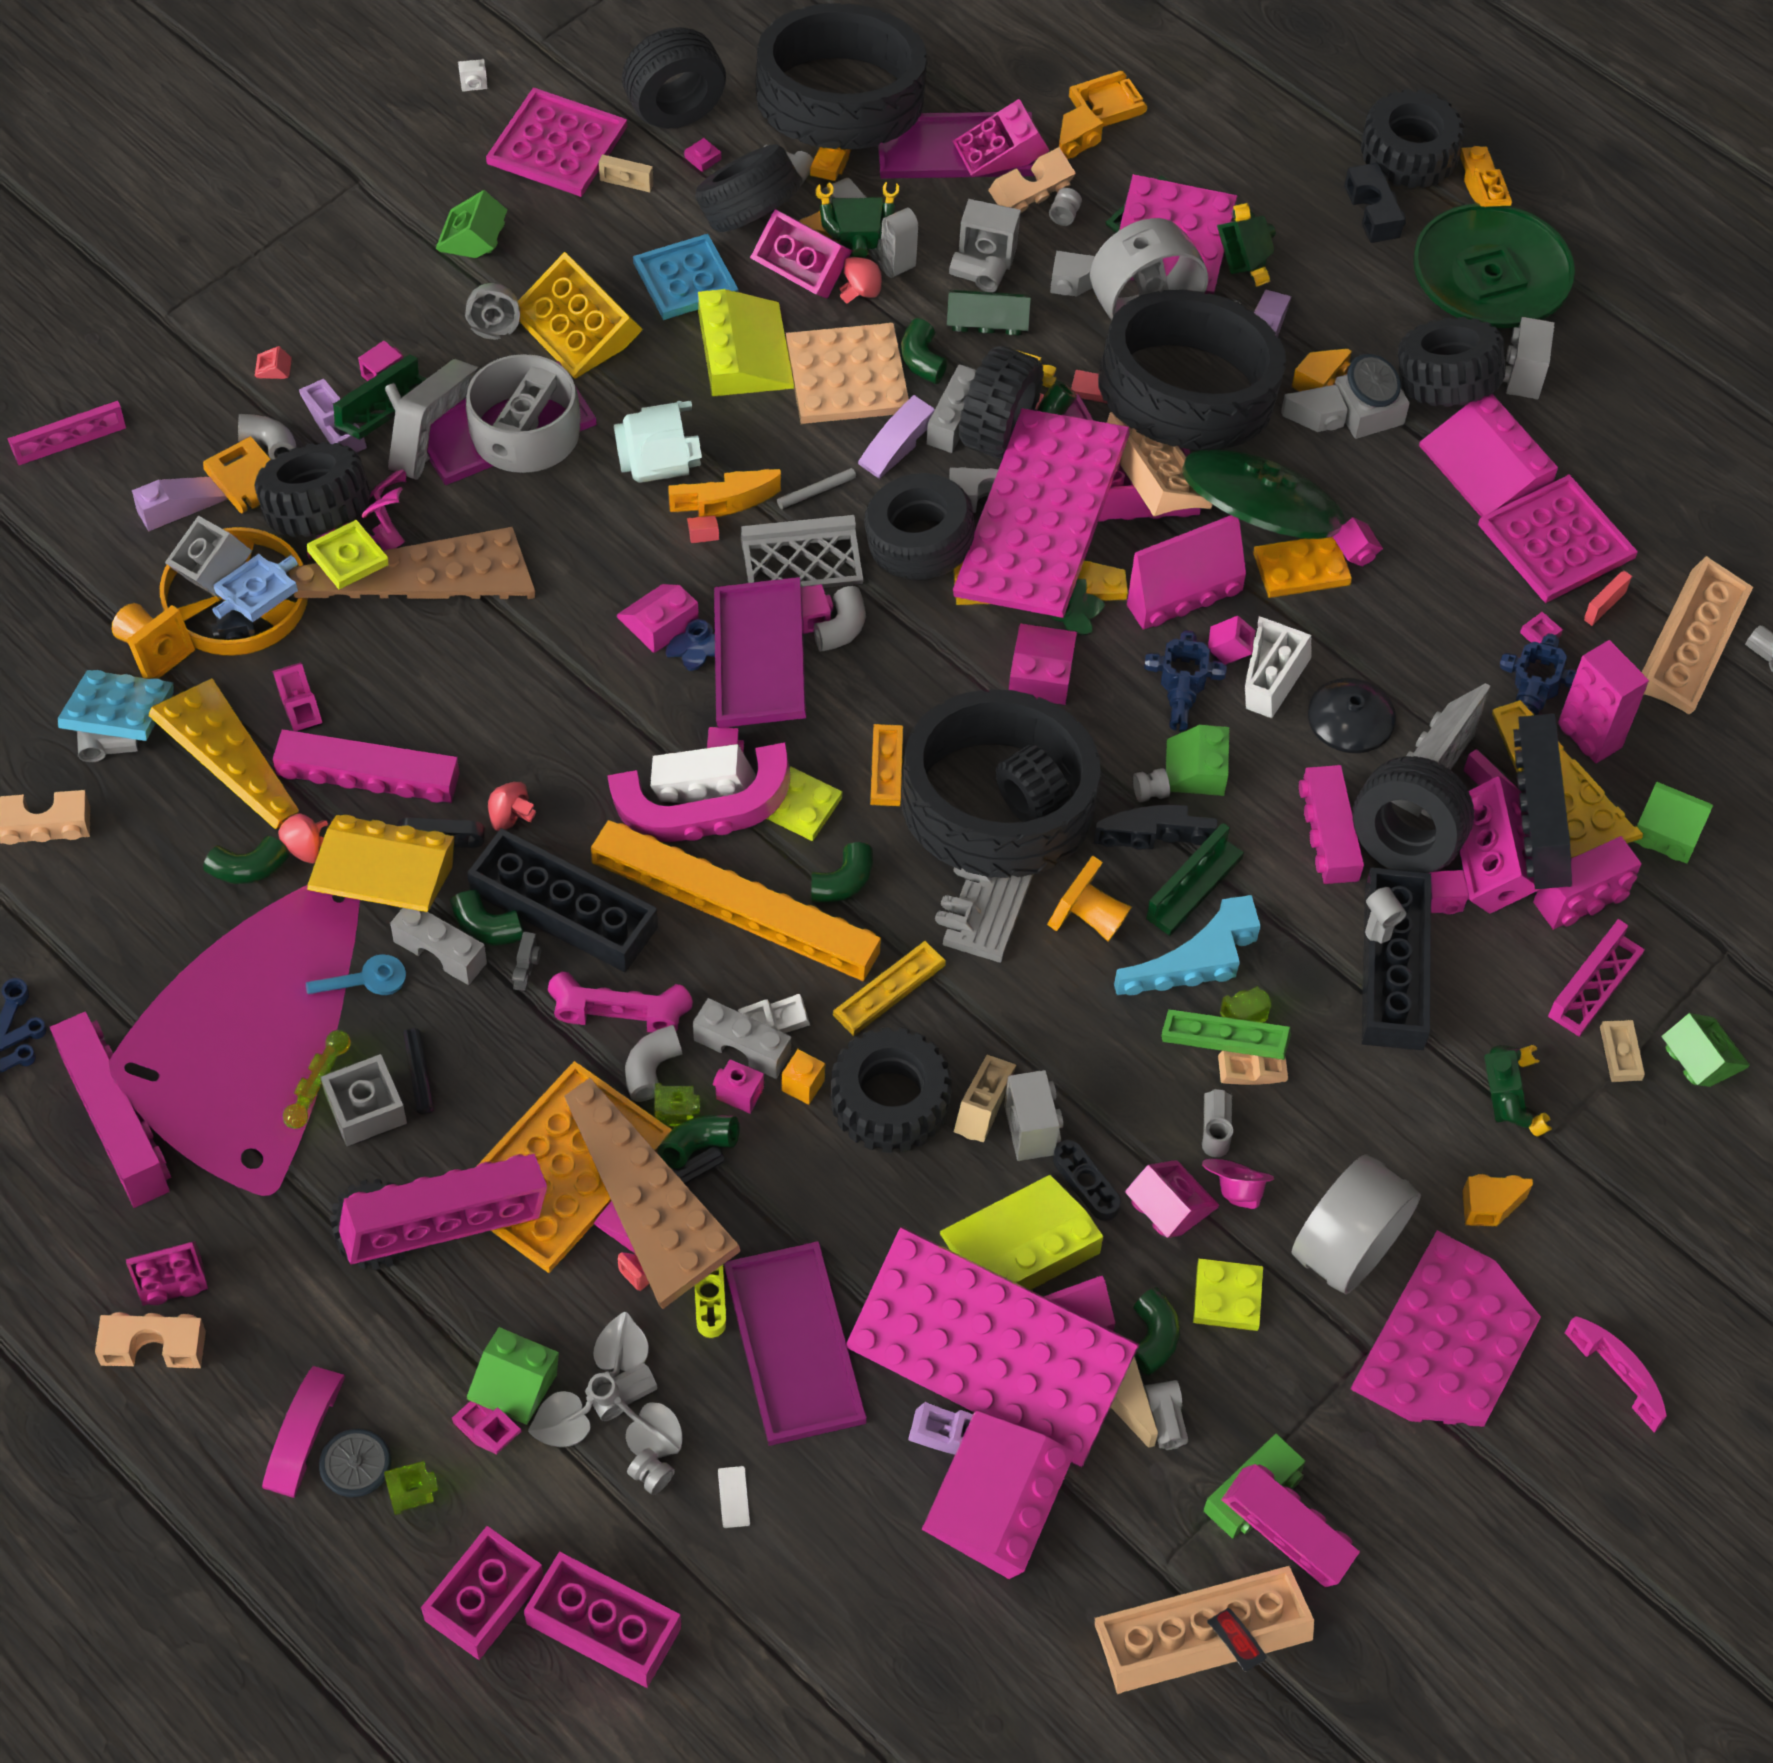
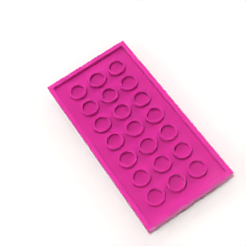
M1022 408L976 527L972 546H970V550L965 556L954 585V597L1064 618L1129 438V427Z
M900 1227L846 1343L848 1349L972 1412L979 1411L1053 1439L1074 1451L1075 1454L1071 1462L1081 1467L1089 1455L1140 1345L904 1227Z

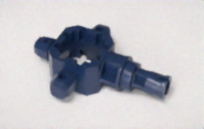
M1188 630L1182 632L1180 639H1173L1166 644L1164 656H1160L1159 653L1146 654L1144 668L1148 671H1162L1161 685L1168 691L1167 697L1172 707L1169 727L1175 731L1177 724H1180L1179 731H1185L1188 728L1189 709L1195 703L1197 694L1204 690L1206 677H1210L1211 680L1225 679L1227 665L1222 662H1209L1210 649L1203 642H1197L1195 632ZM1176 658L1181 659L1180 662L1190 663V660H1195V665H1199V672L1195 671V675H1190L1188 671L1175 673L1176 669L1171 668V662H1175Z
M1550 633L1543 637L1541 643L1532 642L1525 645L1521 657H1517V654L1505 653L1500 661V668L1510 673L1516 672L1515 685L1519 690L1516 701L1521 700L1534 715H1537L1544 708L1547 699L1549 700L1558 695L1561 684L1571 688L1577 670L1572 668L1566 669L1567 656L1561 648H1558L1559 637ZM1537 659L1541 660L1540 664L1550 666V663H1553L1556 669L1555 675H1553L1552 679L1547 678L1546 682L1541 681V677L1533 675L1532 678H1528L1526 670L1530 662L1535 663Z

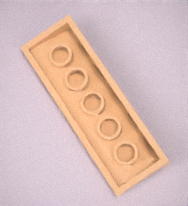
M1110 412L1107 423L1127 426L1113 412ZM1129 427L1130 435L1119 464L1153 516L1188 508L1211 509L1213 504L1199 495L1184 478L1182 467L1186 457L1178 446L1173 447L1154 441L1136 432V429Z
M1707 556L1691 570L1642 670V674L1649 680L1644 694L1667 702L1690 715L1698 705L1753 586Z
M1290 1566L1095 1618V1628L1100 1638L1117 1694L1236 1662V1658L1226 1644L1207 1623V1620L1226 1608H1230L1241 1620L1264 1653L1313 1641L1314 1619Z

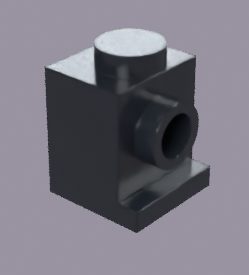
M231 610L221 619L216 617L217 623L212 624L214 639L237 640L256 635L254 621L252 622L236 610Z

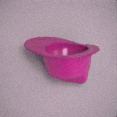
M1206 1159L1202 1161V1166L1206 1170L1219 1175L1223 1197L1231 1204L1239 1207L1257 1208L1263 1196L1266 1182L1274 1180V1176L1257 1172L1232 1161L1223 1159Z

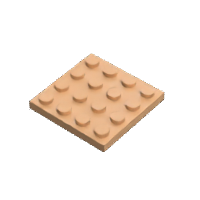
M893 323L786 333V344L801 424L894 415L909 400Z

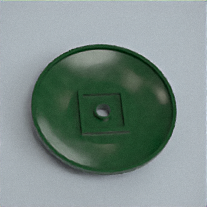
M1479 203L1447 210L1425 226L1418 237L1413 255L1414 271L1417 280L1424 292L1435 304L1456 318L1480 319L1482 323L1486 321L1495 328L1519 327L1522 317L1537 320L1547 318L1566 301L1575 275L1572 254L1558 232L1539 217L1512 206L1483 207ZM1487 271H1490L1491 273L1497 274V275H1496V276H1491V275H1488L1486 272H1487Z
M1199 450L1189 454L1183 464L1182 472L1184 478L1199 495L1226 513L1257 527L1298 538L1324 539L1338 534L1343 526V512L1327 493L1303 475L1271 460L1238 451Z

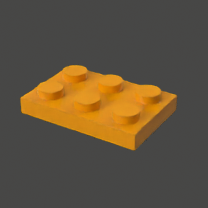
M1333 536L1324 539L1306 538L1254 547L1253 554L1268 598L1351 584L1352 577L1343 552Z

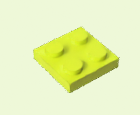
M357 520L307 544L308 553L338 589H342L389 565L386 554Z
M790 767L788 792L778 809L766 819L813 841L841 801L842 791Z
M1198 1259L1193 1323L1258 1331L1260 1326L1263 1266Z

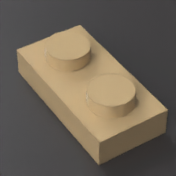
M602 154L599 160L600 181L646 192L651 191L653 187V166Z
M1633 1020L1603 1021L1600 1031L1611 1082L1642 1081L1645 1073Z

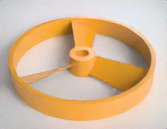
M246 527L223 529L251 550H253L254 544L265 546L279 552L286 558L292 555L298 563L295 567L303 566L295 550L284 540L271 533ZM252 552L246 559V562L250 560ZM166 565L160 582V598L163 611L168 608V591L175 575L178 573L168 565ZM214 596L177 609L180 610L183 620L186 621L222 600V598ZM298 598L297 602L285 599L266 612L261 618L274 627L255 636L237 640H218L198 635L188 630L194 648L207 653L231 656L257 652L277 643L295 628L305 612L308 598Z

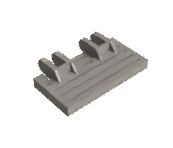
M954 867L955 874L969 880L965 881L959 898L945 895L940 904L945 910H950L965 917L950 912L947 913L946 911L936 913L935 921L939 925L950 928L945 933L943 945L1001 963L1033 875L1011 876V878L985 877L968 873L963 868L959 870Z

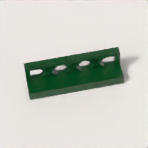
M411 354L407 355L333 403L335 427L360 440L394 418L395 409L391 401H389L390 399L385 387L394 383L402 398L413 390L408 389L414 384L419 385L427 378L419 375L418 358ZM374 410H386L383 413L370 414ZM354 423H366L360 428L353 425Z
M1222 823L1150 899L1146 920L1171 936L1242 860L1244 852L1227 841L1230 827Z

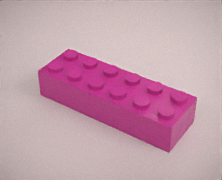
M85 1011L51 1026L50 1030L64 1065L133 1208L170 1192L166 1180L170 1179L171 1175L159 1146H156L153 1140L154 1137L147 1121L143 1120L132 1107L126 1093L123 1095L110 1075L108 1064L113 1052L104 1040V1035L98 1021L91 1022Z
M535 1153L526 1156L518 1154L505 1161L496 1163L484 1162L475 1168L467 1170L454 1169L444 1175L433 1178L420 1177L412 1183L399 1186L391 1184L378 1191L354 1193L348 1198H344L339 1233L349 1263L352 1265L539 1219L547 1185Z

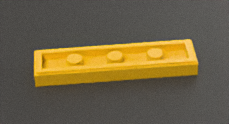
M924 941L834 1009L833 1016L855 1036L945 966L946 960Z

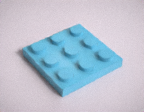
M87 670L59 715L58 728L147 741L156 725V722L148 716L151 707L171 698L174 693L173 682L133 677L128 674L105 673L101 670Z

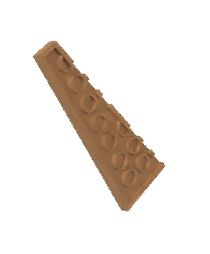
M513 527L384 550L383 552L388 557V566L342 589L336 587L318 563L294 567L288 571V577L295 581L298 591L294 593L295 598H329V596H334L335 594L348 595L350 598H360V595H380V598H389L388 595H407V598L449 599V596L466 595L471 597V599H480V595H500V599H508L509 596H527V599L535 598V589Z
M588 1078L564 1096L657 1302L664 1309L741 1251L740 1247L591 1078Z

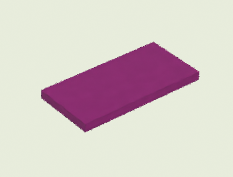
M997 112L921 113L914 126L903 135L878 145L880 179L972 177L953 140ZM1036 160L1028 165L1016 167L1022 177L1035 176L1031 168ZM1016 168L976 177H1001Z
M576 388L581 417L580 431L595 426L596 417ZM466 398L431 424L427 453L431 464L445 486L493 467V465L486 462L478 454L472 442L466 414ZM510 399L491 407L481 419L493 426ZM549 399L538 416L539 424L536 429L552 423L566 409L559 403Z
M800 577L714 587L716 722L718 728L806 718L802 584Z
M819 1241L724 1263V1271L768 1446L866 1424L864 1408Z

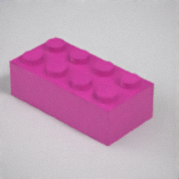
M1608 640L1582 656L1558 725L1564 734L1570 736L1577 743L1583 754L1589 756L1597 764L1623 747L1649 680Z
M560 1551L524 1609L526 1625L648 1688L681 1630V1614Z

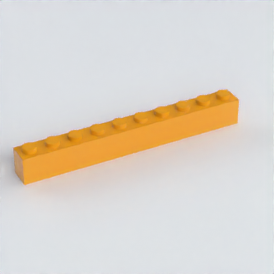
M608 820L591 846L593 864L863 982L880 954L881 938L876 936L874 932L850 925L843 918L827 915L815 906H806L795 901L787 894H779L769 890L759 882L746 880L732 870H723L712 865L711 862L704 858H696L686 854L678 847L665 845L651 835H642L635 832L623 823L617 824Z

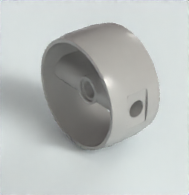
M1151 218L1137 221L1122 228L1102 245L1092 262L1090 280L1097 299L1112 320L1114 314L1124 304L1126 305L1128 301L1143 294L1180 289L1199 291L1205 294L1208 284V272L1203 258L1195 245L1177 224L1167 219ZM1180 256L1172 271L1166 276L1163 258ZM1133 277L1139 294L1118 298L1125 284Z
M511 355L487 364L472 378L466 396L468 427L475 449L486 462L510 472H535L558 464L575 448L581 424L579 398L572 377L561 365L553 360L537 355ZM510 399L493 426L481 419L491 407ZM549 399L559 403L566 409L558 419L536 429L539 424L538 416Z
M1364 1154L1343 1172L1313 1210L1294 1242L1292 1255L1305 1268H1311L1327 1280L1329 1286L1344 1294H1348L1370 1274L1396 1241L1413 1215L1420 1201L1421 1194L1409 1181L1401 1179L1389 1170L1383 1162L1368 1154Z

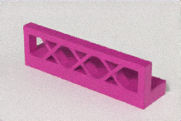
M118 401L10 437L8 442L18 465H22L126 429L121 406Z
M1619 919L1554 1001L1548 1015L1549 1018L1579 1037L1645 950L1624 937L1629 925ZM1620 945L1633 955L1630 959L1617 960L1615 949ZM1613 968L1616 978L1614 980L1601 981L1599 970ZM1597 988L1600 999L1585 1001L1583 991L1585 989ZM1581 1009L1584 1019L1580 1025L1565 1016L1568 1010Z

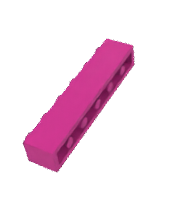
M283 729L273 756L276 775L286 779L297 778L309 780L316 784L340 785L347 789L360 788L374 793L385 792L397 794L404 798H423L435 803H452L460 775L458 758L454 756Z

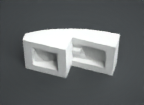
M800 994L772 1004L766 999L738 1009L739 1013L782 1033L810 1025L804 1001Z

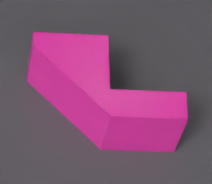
M302 663L272 671L293 731L323 723L314 694L310 691Z
M472 1401L452 1417L453 1423L475 1445L496 1455L521 1432V1429L498 1407L492 1411Z

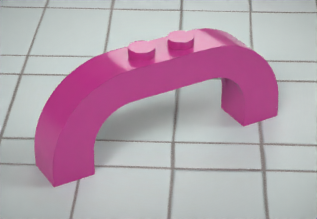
M785 743L755 748L758 773L753 783L744 791L733 795L680 805L660 806L647 800L643 795L637 770L608 775L609 788L615 808L621 820L633 831L642 835H651L661 842L695 841L704 836L715 834L727 835L732 831L749 828L772 815L781 805L788 792L790 766Z

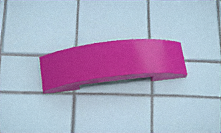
M1574 1317L1570 1321L1565 1334L1586 1357L1595 1351L1603 1357L1638 1396L1632 1409L1653 1432L1657 1431L1667 1415L1658 1387L1646 1367L1623 1342L1610 1332L1586 1319Z
M312 1366L290 1405L279 1431L264 1476L263 1489L295 1498L307 1469L306 1460L329 1406L333 1407L345 1378L343 1374Z

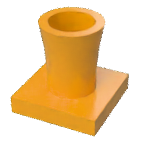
M131 603L120 609L112 622L113 635L117 639L129 644L143 678L159 679L195 651L180 610L173 605L153 619L140 604Z
M1092 856L1060 900L1047 925L1058 931L1069 914L1073 912L1109 942L1127 917L1132 906L1112 898L1091 885L1092 880L1103 863Z

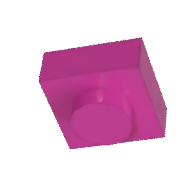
M705 138L684 150L685 158L701 172L722 160L721 151Z
M1541 612L1523 625L1520 633L1531 643H1541L1543 637L1549 633L1561 637L1563 629Z

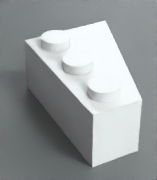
M1259 616L1252 658L1250 659L1245 684L1246 709L1273 718L1311 659V635Z
M736 744L653 756L650 786L660 802L690 803L740 793L753 783L756 774L739 745Z

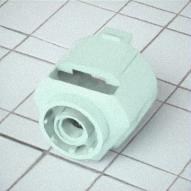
M677 401L676 403L641 408L639 413L626 415L623 423L614 424L621 472L631 471L632 478L638 483L689 475V468L700 466V458L702 456L699 437H684L680 412L692 410V402Z

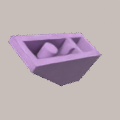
M1265 290L1254 313L1265 320L1276 332L1275 336L1278 337L1291 301V296Z
M210 477L162 479L132 490L137 512L148 532L227 500L225 494Z

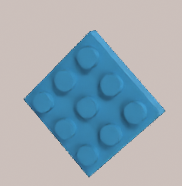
M708 234L633 256V264L663 320L698 310L699 291L727 289L739 292Z

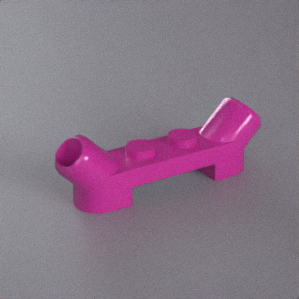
M560 972L551 978L548 985V992L556 1001L555 1017L560 1021L571 1024L586 1025L587 1014L647 1021V1032H654L670 1025H674L675 1031H677L679 1017L690 1011L693 1004L689 991L683 985L675 984L659 996L644 995L638 991L627 993L613 991L609 988H582L569 972Z

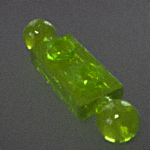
M342 1030L330 1032L325 1040L326 1048L323 1054L316 1053L308 1068L312 1073L308 1079L302 1077L295 1089L294 1094L298 1096L296 1103L288 1105L283 1111V1121L289 1128L299 1129L307 1123L308 1109L322 1087L321 1076L329 1074L337 1056L346 1053L350 1048L351 1040L346 1032Z

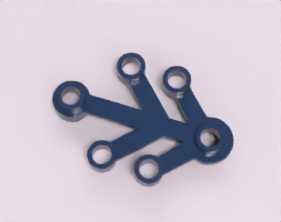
M12 978L7 980L1 989L6 1002L0 1014V1052L29 1037L40 1039L47 1031L44 1021L41 1018L35 1017L29 1019L25 1025L8 1033L18 1006L23 1005L29 998V990L22 979ZM15 993H21L17 997H12ZM34 1026H41L39 1030L31 1031ZM23 1044L18 1046L14 1053L1 1058L0 1073L18 1064L21 1066L33 1064L36 1059L33 1048L30 1045ZM23 1053H30L28 1057L20 1058Z

